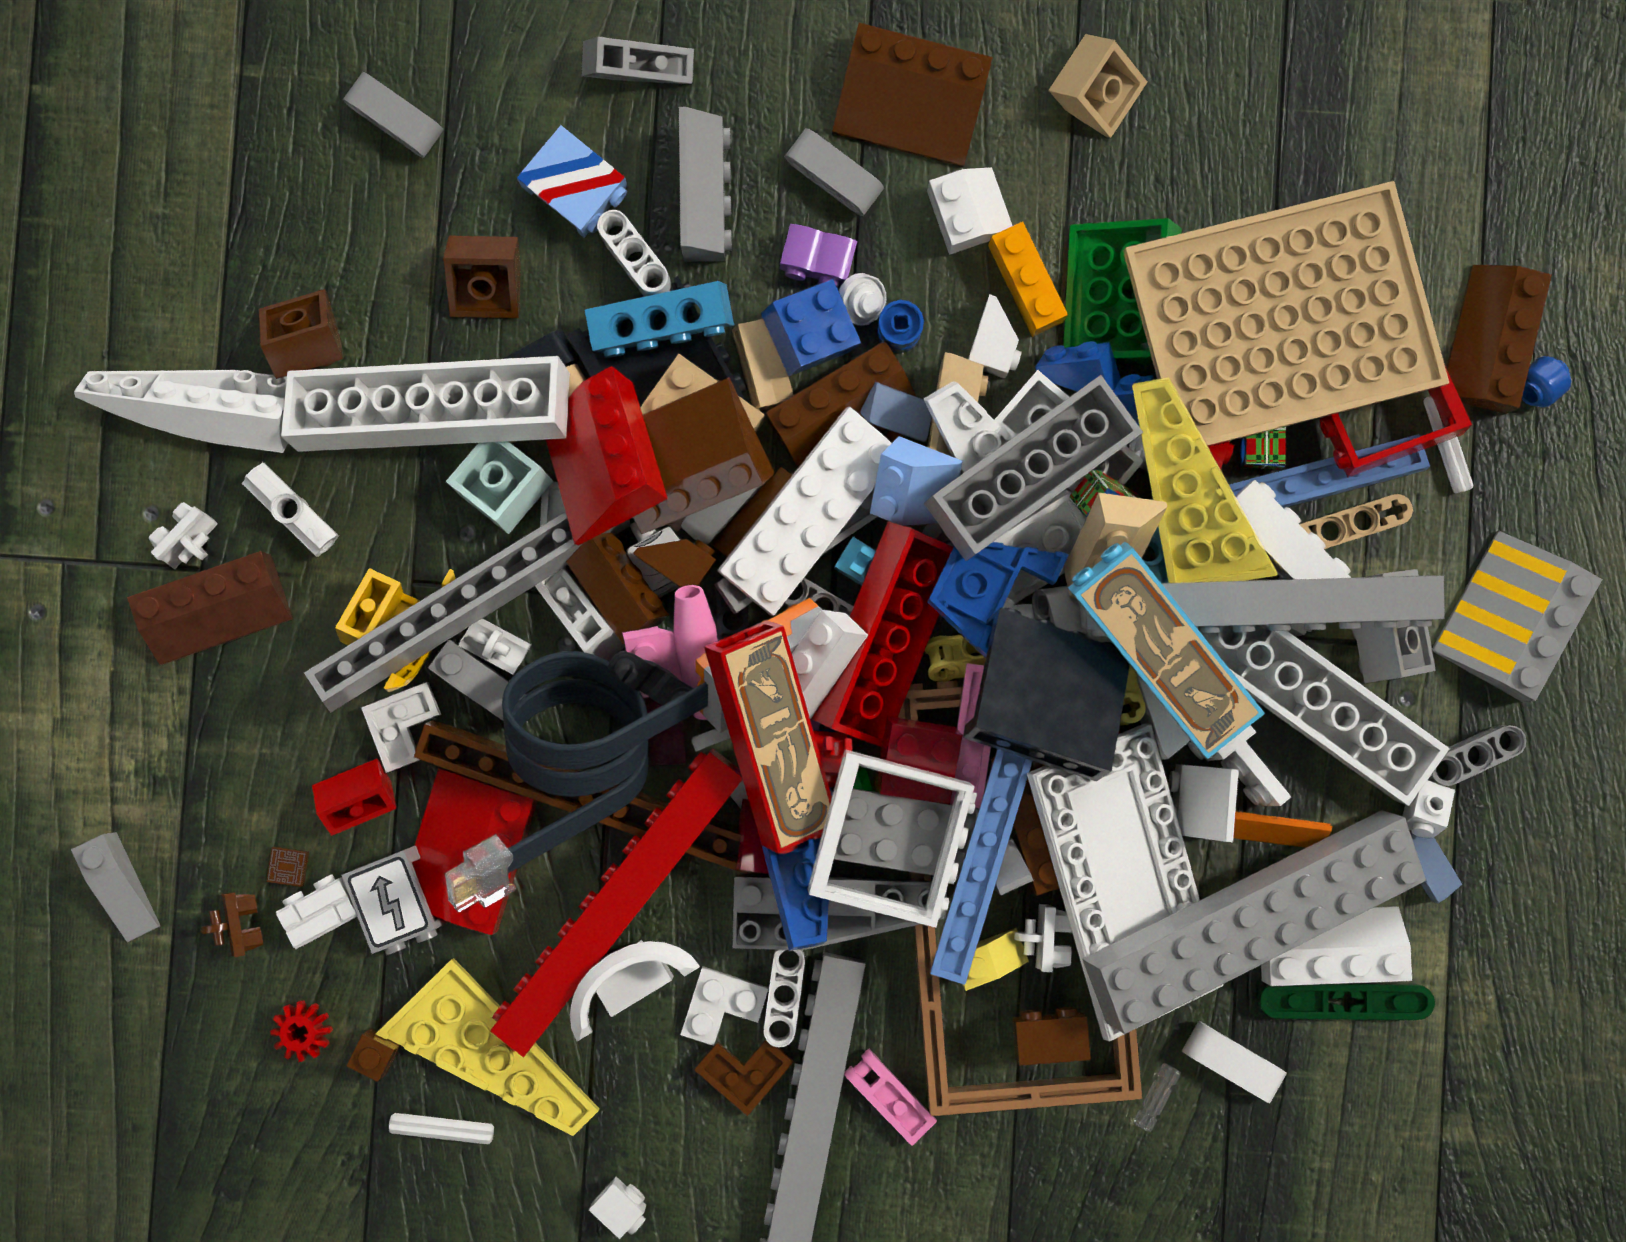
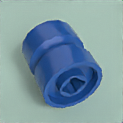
M897 300L889 303L883 308L879 316L877 327L879 342L886 341L893 353L901 354L910 351L917 345L921 337L924 324L922 312L910 301Z

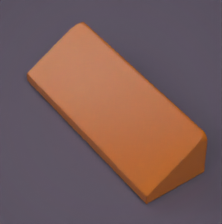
M1235 811L1233 838L1307 848L1329 837L1332 832V826L1328 823Z

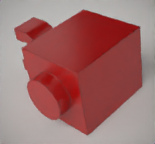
M814 731L829 788L834 787L844 751H852V738H847L845 733Z

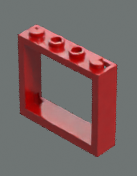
M1447 368L1449 384L1428 390L1444 425L1442 429L1358 459L1339 414L1321 417L1319 420L1321 431L1326 438L1330 437L1335 448L1333 451L1334 460L1339 469H1344L1347 478L1459 437L1472 426Z

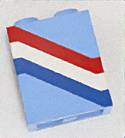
M560 125L517 177L523 189L531 195L535 193L573 224L583 238L589 232L595 233L598 230L597 222L599 217L611 205L617 207L627 194L625 189L628 186L625 177L562 125Z

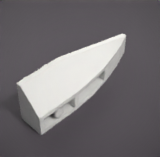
M248 370L88 371L74 391L76 398L110 413L182 437L215 444L280 453L284 452L288 444L281 436L286 376L276 379L274 375L254 373Z

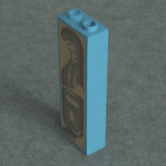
M1123 542L1121 545L1116 543L1102 553V560L1093 568L1085 567L1072 578L1074 583L1068 589L1198 750L1209 759L1265 713L1134 548L1126 542Z

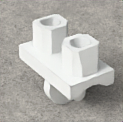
M183 502L173 511L172 515L178 524L171 531L163 526L157 528L149 536V540L154 546L151 553L156 559L164 561L174 569L181 562L186 564L193 555L201 560L208 555L202 546L209 539L207 535L218 524L212 517L195 506L192 508Z
M482 618L469 626L458 646L515 675L531 644Z
M1039 904L1037 933H1035L1036 919H1025V932H1015L1014 940L1024 941V955H1034L1035 942H1037L1035 968L1041 969L1042 972H1053V967L1070 966L1072 953L1070 946L1054 945L1055 932L1072 933L1066 911L1058 910L1056 907L1048 904Z

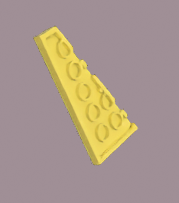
M1170 378L1133 384L1132 388L1139 426L1143 431L1141 436L1153 500L1163 501L1167 504V509L1158 524L1168 582L1246 581L1277 576L1274 565Z
M454 958L376 1033V1035L386 1040L389 1039L403 1046L405 1050L436 1063V1066L459 1078L500 1096L504 1101L531 1112L535 1117L572 1136L600 1109L536 1042L523 1058L490 1032L497 1022L492 1016L500 1005Z

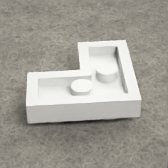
M429 682L361 707L386 773L420 760L414 758L417 747L409 727L441 715Z
M702 966L681 1035L714 1046L724 1012L758 1023L769 987Z

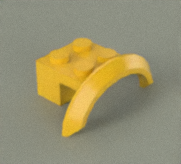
M369 568L335 627L340 642L350 645L420 602V600L403 593L400 582ZM449 569L445 576L442 587L455 580L452 569ZM431 651L403 667L396 674L391 673L384 689L387 692H391L409 684L420 671Z

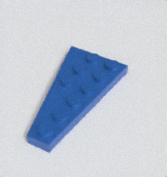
M830 728V729H824V730H817V731H826V732H836V730L831 729V728ZM830 787V792L832 796L834 791H832V787ZM821 838L809 839L800 843L796 850L786 854H778L762 846L789 951L822 945L827 941L829 900L809 895L807 889Z

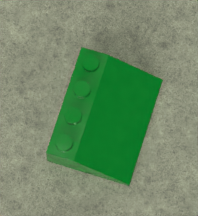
M1169 218L1070 225L1065 308L1068 316L1065 319L1063 345L1065 348L1076 347L1089 341H1094L1097 344L1110 342L1116 364L1153 365L1123 250L1126 247L1181 234L1182 228Z

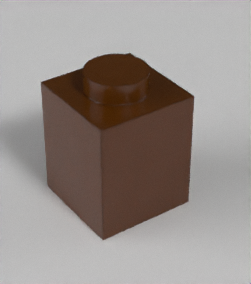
M370 1028L362 1034L346 1066L379 1082L388 1073L401 1045L376 1035L378 1031Z

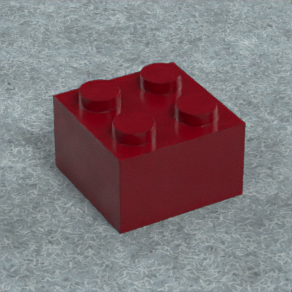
M887 716L880 759L955 778L963 735L953 726ZM877 771L875 787L879 794L950 805L953 790Z

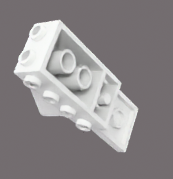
M1137 674V681L1146 706L1145 714L1140 722L1141 725L1144 723L1152 725L1161 760L1169 759L1188 743L1191 751L1199 759L1205 758L1207 761L1222 760L1221 765L1223 768L1239 770L1238 778L1246 786L1243 791L1255 805L1260 803L1262 806H1281L1291 798L1290 794L1247 744L1246 740L1256 733L1251 725L1207 759Z

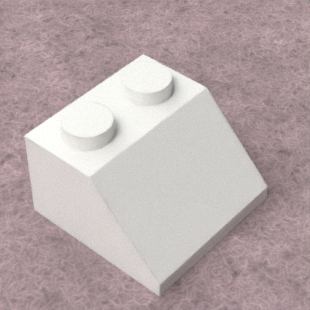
M992 167L962 169L929 180L927 193L949 255L990 241L992 235L1012 227Z

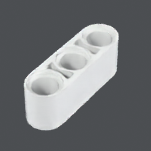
M617 210L604 212L599 217L597 229L605 246L643 296L673 291V285L666 268L628 218ZM615 226L623 227L619 234L608 235L611 228ZM632 253H643L639 260L635 262L627 261ZM654 278L663 279L660 286L656 288L647 287L650 280Z
M775 950L764 1022V1036L766 1041L775 1047L789 1045L795 1036L805 965L803 950H793L798 954L799 962L792 968L784 967L779 961L780 954L786 950ZM781 985H787L793 989L795 994L791 1001L783 1003L776 999L774 995L775 990ZM779 1020L786 1022L790 1028L789 1033L784 1037H776L771 1034L770 1025L773 1022Z
M1198 1021L1182 1049V1052L1268 1103L1272 1101L1287 1074L1284 1070Z

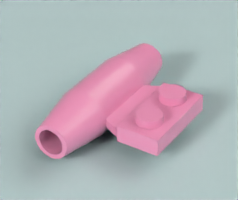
M688 585L676 590L673 631L660 629L656 626L623 633L625 650L658 664L693 689L697 687L698 682L701 680V677L695 672L696 659L705 653L704 646L718 641L716 625L705 593L700 586ZM641 692L643 698L649 697L648 695ZM700 711L693 714L697 719L707 720Z

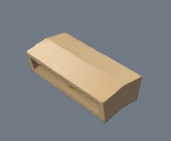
M760 319L736 325L732 329L752 406L759 411L767 410L794 396L788 374L764 320Z

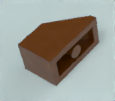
M684 539L639 547L633 553L638 559L680 588L688 585L701 586L717 563L716 559L712 557L715 551L699 539L694 544Z

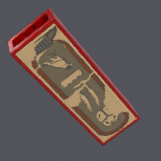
M766 620L704 646L762 846L778 854H786L796 850L800 843L809 839L821 838L832 796L784 625Z

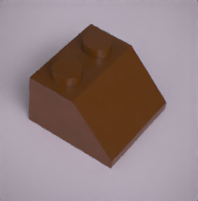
M449 236L443 260L450 317L519 318L521 264L518 237Z
M325 289L259 308L260 346L276 379L287 376V371L329 366L343 359L341 338Z

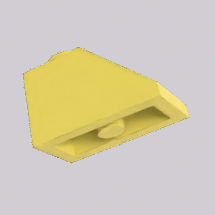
M1017 928L978 942L966 984H962L966 991L999 979L1029 962L1027 955H1024L1022 942L1014 940L1015 932H1018Z

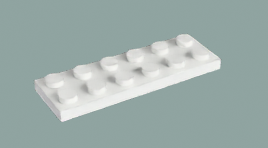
M846 407L717 571L769 615L774 616L874 489L880 456L892 443L851 407Z

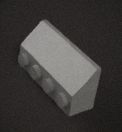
M679 107L681 250L684 262L725 261V251H732L731 230H725V217H731V196H724V183H731L730 162H724V149H730V128H724L722 116L689 107Z

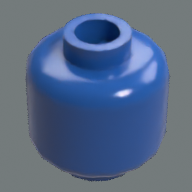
M1543 356L1537 358L1530 364L1522 400L1531 406L1542 408L1554 404L1571 387L1572 380L1567 365L1554 357Z

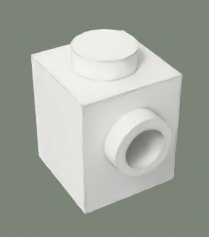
M1427 780L1412 803L1404 807L1403 817L1406 819L1409 830H1412L1414 835L1422 838H1434L1445 830L1448 826L1455 790Z
M615 1177L594 1199L589 1211L614 1235L621 1239L626 1232L630 1235L634 1234L645 1221V1218L642 1216L646 1208V1204L643 1202L645 1197L635 1186L629 1184L627 1187L620 1179Z

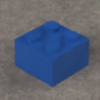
M833 279L774 301L761 313L788 377L848 354L861 343Z

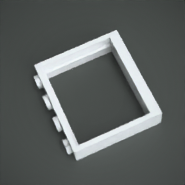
M845 750L807 888L809 895L936 928L939 918L944 919L945 911L948 910L949 898L945 897L948 883L954 884L957 877L959 863L954 862L957 849H963L967 840L968 828L964 827L967 813L973 814L976 806L977 793L973 792L974 786L967 781ZM859 766L956 791L925 908L827 883Z

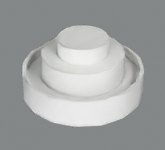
M858 273L847 278L840 286L839 293L852 323L860 326L869 325L878 319L886 304V291L878 278L865 273Z

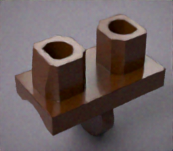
M235 892L221 894L226 922L221 921L220 909L209 911L211 925L201 927L202 934L212 933L214 946L225 944L223 931L227 930L231 956H244L245 951L263 945L260 926L241 930L239 916L258 913L255 895H235Z

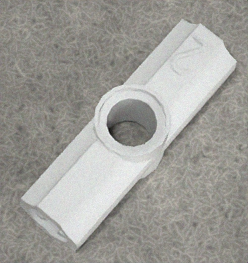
M264 462L254 467L245 476L242 484L272 513L277 521L284 524L316 557L326 552L335 543L339 535L309 507L306 500L299 497ZM295 501L298 508L297 513L292 518L286 519L283 512L284 507L287 503Z

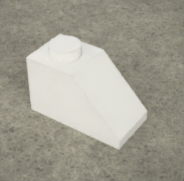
M989 295L968 359L984 365L983 372L1006 378L1009 370L1016 371L1022 352L1016 350L1019 339L997 297Z

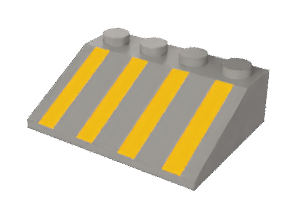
M1497 531L1435 642L1432 651L1521 702L1536 701L1603 579L1571 561L1501 531Z

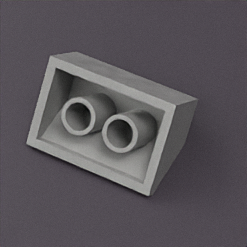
M1418 570L1382 573L1366 577L1418 576ZM1398 620L1397 627L1375 628L1374 621L1361 622L1362 628L1352 629L1353 636L1357 640L1360 656L1358 665L1360 672L1363 674L1364 683L1436 671L1428 626L1411 627L1410 620Z

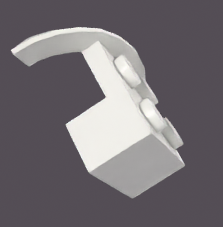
M640 940L635 944L628 945L607 955L589 970L578 984L572 998L570 1021L576 1041L593 1032L589 1025L588 1014L590 1002L595 993L598 994L609 1015L612 1017L672 981L674 976L667 964L680 971L683 976L700 967L699 964L689 953L680 947L665 942H643Z

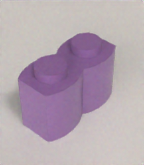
M790 224L780 262V269L786 271L785 276L800 281L805 280V277H812L818 279V284L833 279L838 289L839 285H842L849 276L857 241L810 227Z

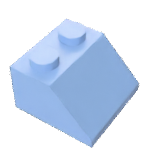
M899 436L880 456L870 514L903 526L938 523L924 503L932 495L960 476L963 461Z

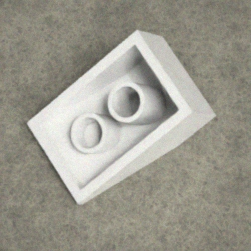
M1176 764L1175 771H1171L1169 775V790L1174 792L1173 805L1182 836L1233 842L1239 770Z

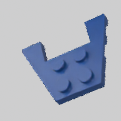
M992 542L972 558L965 561L954 546L927 602L986 658L992 630L991 626L986 625L987 619L999 608H1003L1020 570L1054 585L1069 554L1059 551L1054 553L1039 551L1038 548L1005 546L1004 543Z

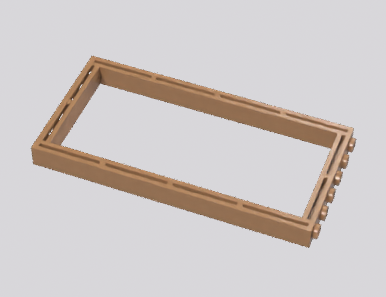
M957 681L936 682L937 689L923 690V683L911 684L898 718L918 721L917 710L960 707L963 687H958ZM909 872L910 880L931 881V875ZM924 924L914 926L930 1116L1142 1099L1136 1029L1113 1040L1116 1074L948 1087L939 977L930 974L937 951L935 927Z

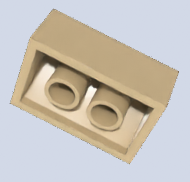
M945 352L940 365L936 391L954 381L978 402L979 396L986 395L988 376L982 375L984 365ZM932 418L927 447L951 456Z
M1098 493L1064 565L1067 587L1074 583L1072 578L1085 567L1093 568L1102 560V553L1116 543L1119 545L1123 542L1128 543L1142 558L1167 509L1166 502ZM1068 589L1069 597L1075 598V596Z

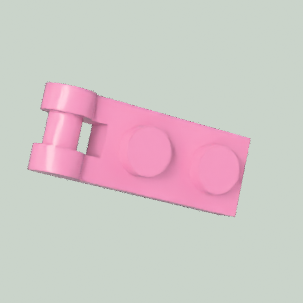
M867 1049L861 1055L863 1059L854 1068L850 1066L844 1072V1075L905 1140L913 1146L937 1122V1119L934 1116H930L929 1111L870 1049ZM873 1069L879 1077L869 1085L864 1077Z

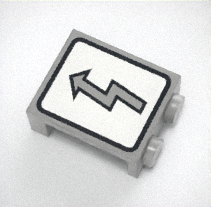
M416 846L341 875L372 954L384 950L387 956L406 948L404 941L414 937L417 943L437 936L435 929L446 924V921L443 919L434 921L411 863L421 859Z

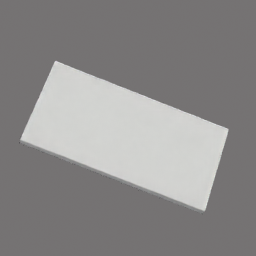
M1146 723L1118 734L1112 772L1097 782L1047 765L1027 773L1103 1039L1109 1042L1124 1034L1106 1023L1082 959L1200 901L1152 725ZM1223 984L1220 985V986H1218V987H1216V988H1214V989H1212V990H1210L1209 992H1207V993H1205V994H1203V995H1201V996H1199V997L1193 999V1000H1196V999H1198V998H1200V997H1202V996H1204V995H1206V994H1208V993H1210V992H1212V991H1214V990H1216V989L1222 987Z

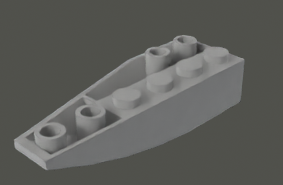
M738 874L734 877L733 948L789 950L769 875ZM829 877L827 883L925 908L932 881ZM829 900L827 941L822 945L798 950H807L915 926L920 923Z

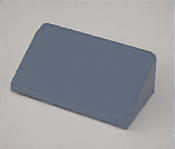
M875 382L860 411L863 417L872 424L921 442H925L927 439L932 416L923 399Z
M1411 832L1410 834L1426 881L1421 883L1431 902L1440 903L1458 889L1462 883L1435 838H1422Z

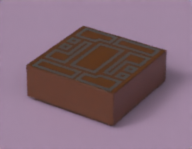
M272 847L266 882L299 887L304 886L309 851Z

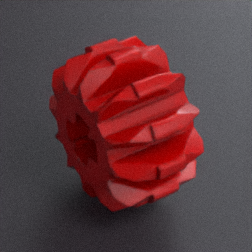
M304 1000L298 1001L295 1008L288 1004L283 1007L284 1015L278 1014L273 1018V1021L280 1027L272 1029L270 1035L280 1037L281 1039L274 1044L276 1050L283 1046L287 1048L284 1058L289 1059L296 1052L298 1062H303L308 1054L312 1058H316L320 1055L319 1047L326 1048L329 1045V1040L323 1035L331 1033L333 1028L329 1025L323 1026L322 1022L329 1018V1014L326 1012L317 1016L316 1013L319 1009L317 1003L312 1004L308 1010ZM305 1026L308 1032L298 1036L295 1030Z

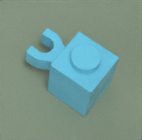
M852 537L834 569L862 586L876 550Z

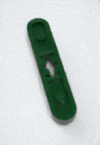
M1341 983L1270 986L1266 984L1260 989L1257 997L1258 1006L1262 1012L1277 1019L1422 1020L1431 1015L1435 1006V999L1431 991L1425 986L1415 983ZM1346 991H1348V996L1352 998L1363 999L1362 1003L1348 1004V1010H1344V1007L1340 1004L1328 1002V998H1343Z

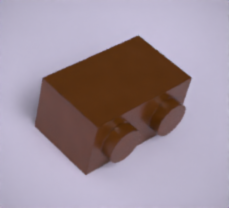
M1076 1007L1057 1008L1056 1014L1042 1015L1041 1010H1026L1020 1012L1021 1017L1012 1018L1015 1058L1019 1066L1091 1060L1087 1016L1083 1012L1077 1013Z

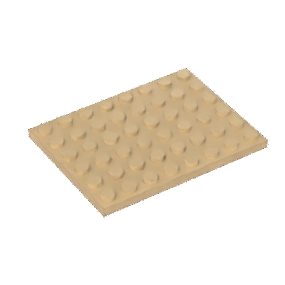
M1394 181L1126 247L1123 250L1157 379L1170 378L1207 446L1449 384Z

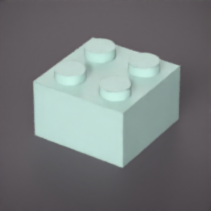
M503 441L478 443L446 482L463 499L509 534L553 483V480L537 463L510 442Z

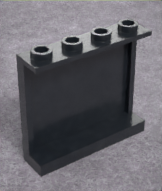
M678 276L673 278V290L691 287L689 282L682 284ZM693 305L687 311V319L690 323H694L699 319L700 314ZM660 312L654 318V326L657 330L664 328L667 318L664 312ZM630 319L625 320L621 325L622 335L628 337L633 331V323ZM579 328L568 334L590 377L610 366L614 367L633 382L640 407L678 354L717 381L730 377L738 396L744 399L742 393L747 391L739 373L731 374L726 362L731 359L722 342L715 345L712 337H704V332L692 334V340L683 343L671 344L670 339L658 341V347L650 350L638 351L637 346L625 348L624 355L605 358L604 353L592 351L588 329L582 332Z
M999 608L986 622V625L991 626L992 630L974 718L965 724L963 738L1097 782L1112 772L1130 664L1111 642H1099L1088 638L1083 632L1067 631L1055 627L1048 620H1035L1023 616L1016 609Z

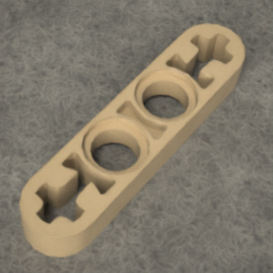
M1395 494L1299 525L1308 534L1311 532L1308 527L1312 526V533L1316 534L1325 543L1326 547L1324 549L1402 525L1411 518L1413 507L1407 497ZM1391 501H1393L1395 506L1401 505L1403 512L1398 514L1399 520H1397L1395 515L1380 519L1378 512L1391 508ZM1359 511L1366 512L1371 518V525L1367 530H1359L1354 524V516ZM1325 522H1333L1338 527V537L1333 541L1326 540L1321 534V527Z

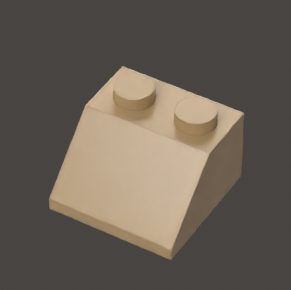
M1085 34L1048 91L1065 111L1102 135L1111 138L1147 84V81L1115 40Z

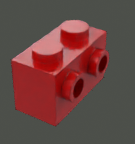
M377 758L312 785L316 814L331 836L397 809L392 782Z

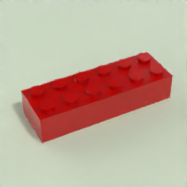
M890 521L887 522L850 614V618L868 636L811 718L812 720L836 731L880 747L882 746L887 716L898 718L939 616V613L927 601L953 549L952 546L912 528Z

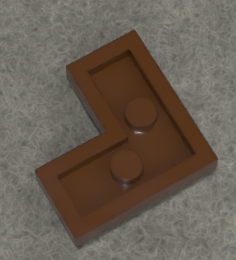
M765 1039L745 1063H742L717 1041L694 1070L748 1116L791 1066L793 1059L779 1047L769 1044Z

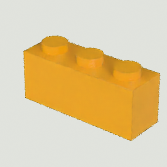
M1022 221L992 235L988 247L1031 336L1034 337L1063 323L1068 313L1024 222Z

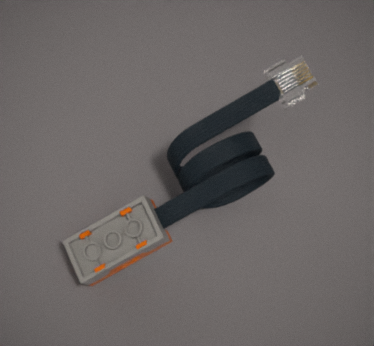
M808 598L797 605L788 607L784 612L768 621L784 625L790 650L793 653L822 609L811 598ZM577 651L553 653L531 662L512 677L502 697L506 753L511 767L523 781L545 793L568 797L595 794L609 789L623 780L625 781L509 848L495 834L464 851V863L445 873L448 900L458 913L478 901L486 908L514 892L516 886L510 883L508 873L629 804L641 791L647 778L649 766L648 739L698 711L720 733L728 729L706 653L702 654L695 662V672L701 677L697 687L650 713H647L641 692L612 677L608 670L609 661L593 654ZM562 676H581L591 678L613 689L611 690L603 685L587 680L566 679L545 684L531 691L523 698H521L525 693H527L530 689L534 688L535 686L547 680ZM566 703H582L595 706L613 715L625 726L604 738L572 745L556 744L541 740L522 728L523 724L537 713L552 706ZM623 754L621 757L607 765L583 772L554 771L541 767L534 763L537 762L544 766L557 769H583L603 764Z

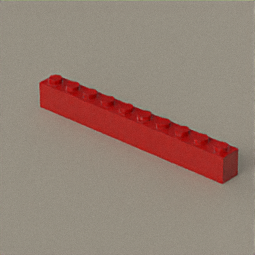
M712 748L707 755L700 751L688 767L693 772L685 783L678 779L666 795L671 801L662 811L656 807L644 823L649 829L640 839L634 835L622 851L627 855L620 866L614 862L600 879L605 883L598 894L592 890L579 905V908L583 910L576 922L571 918L567 920L557 933V936L561 938L558 945L554 949L549 945L535 961L540 966L532 977L526 973L513 989L518 993L517 997L511 1004L504 1001L492 1016L497 1022L490 1032L523 1058L573 996L581 980L593 966L599 963L743 780L740 769Z

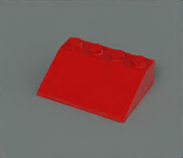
M612 366L583 381L568 397L566 438L546 439L574 544L578 546L668 499L633 382Z
M438 768L414 845L417 847L421 859L411 862L432 916L489 935L498 932L517 869L480 889L478 893L459 904L455 902L453 883L462 879L463 873L527 838L537 806V800L468 776Z

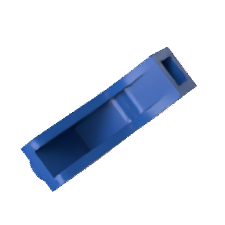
M1089 341L1079 346L1068 348L1062 345L1054 346L1045 351L1035 366L1036 371L1039 370L1054 384L1077 392L1102 375L1139 426L1132 385L1154 380V376L1131 374L1121 379L1110 342L1097 344L1094 341Z

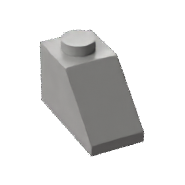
M1010 837L994 890L1000 895L1034 881L1015 842Z

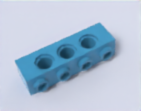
M720 281L585 309L592 351L604 353L605 358L624 355L625 348L637 346L638 351L654 349L658 347V341L670 339L671 344L688 342L692 340V334L704 332V337L717 336L725 333V327L734 326L727 284ZM698 305L700 317L696 322L690 323L687 319V311L691 306ZM664 312L667 318L666 325L661 330H657L654 326V318L658 313ZM630 319L633 323V331L628 337H624L621 333V325L625 320Z

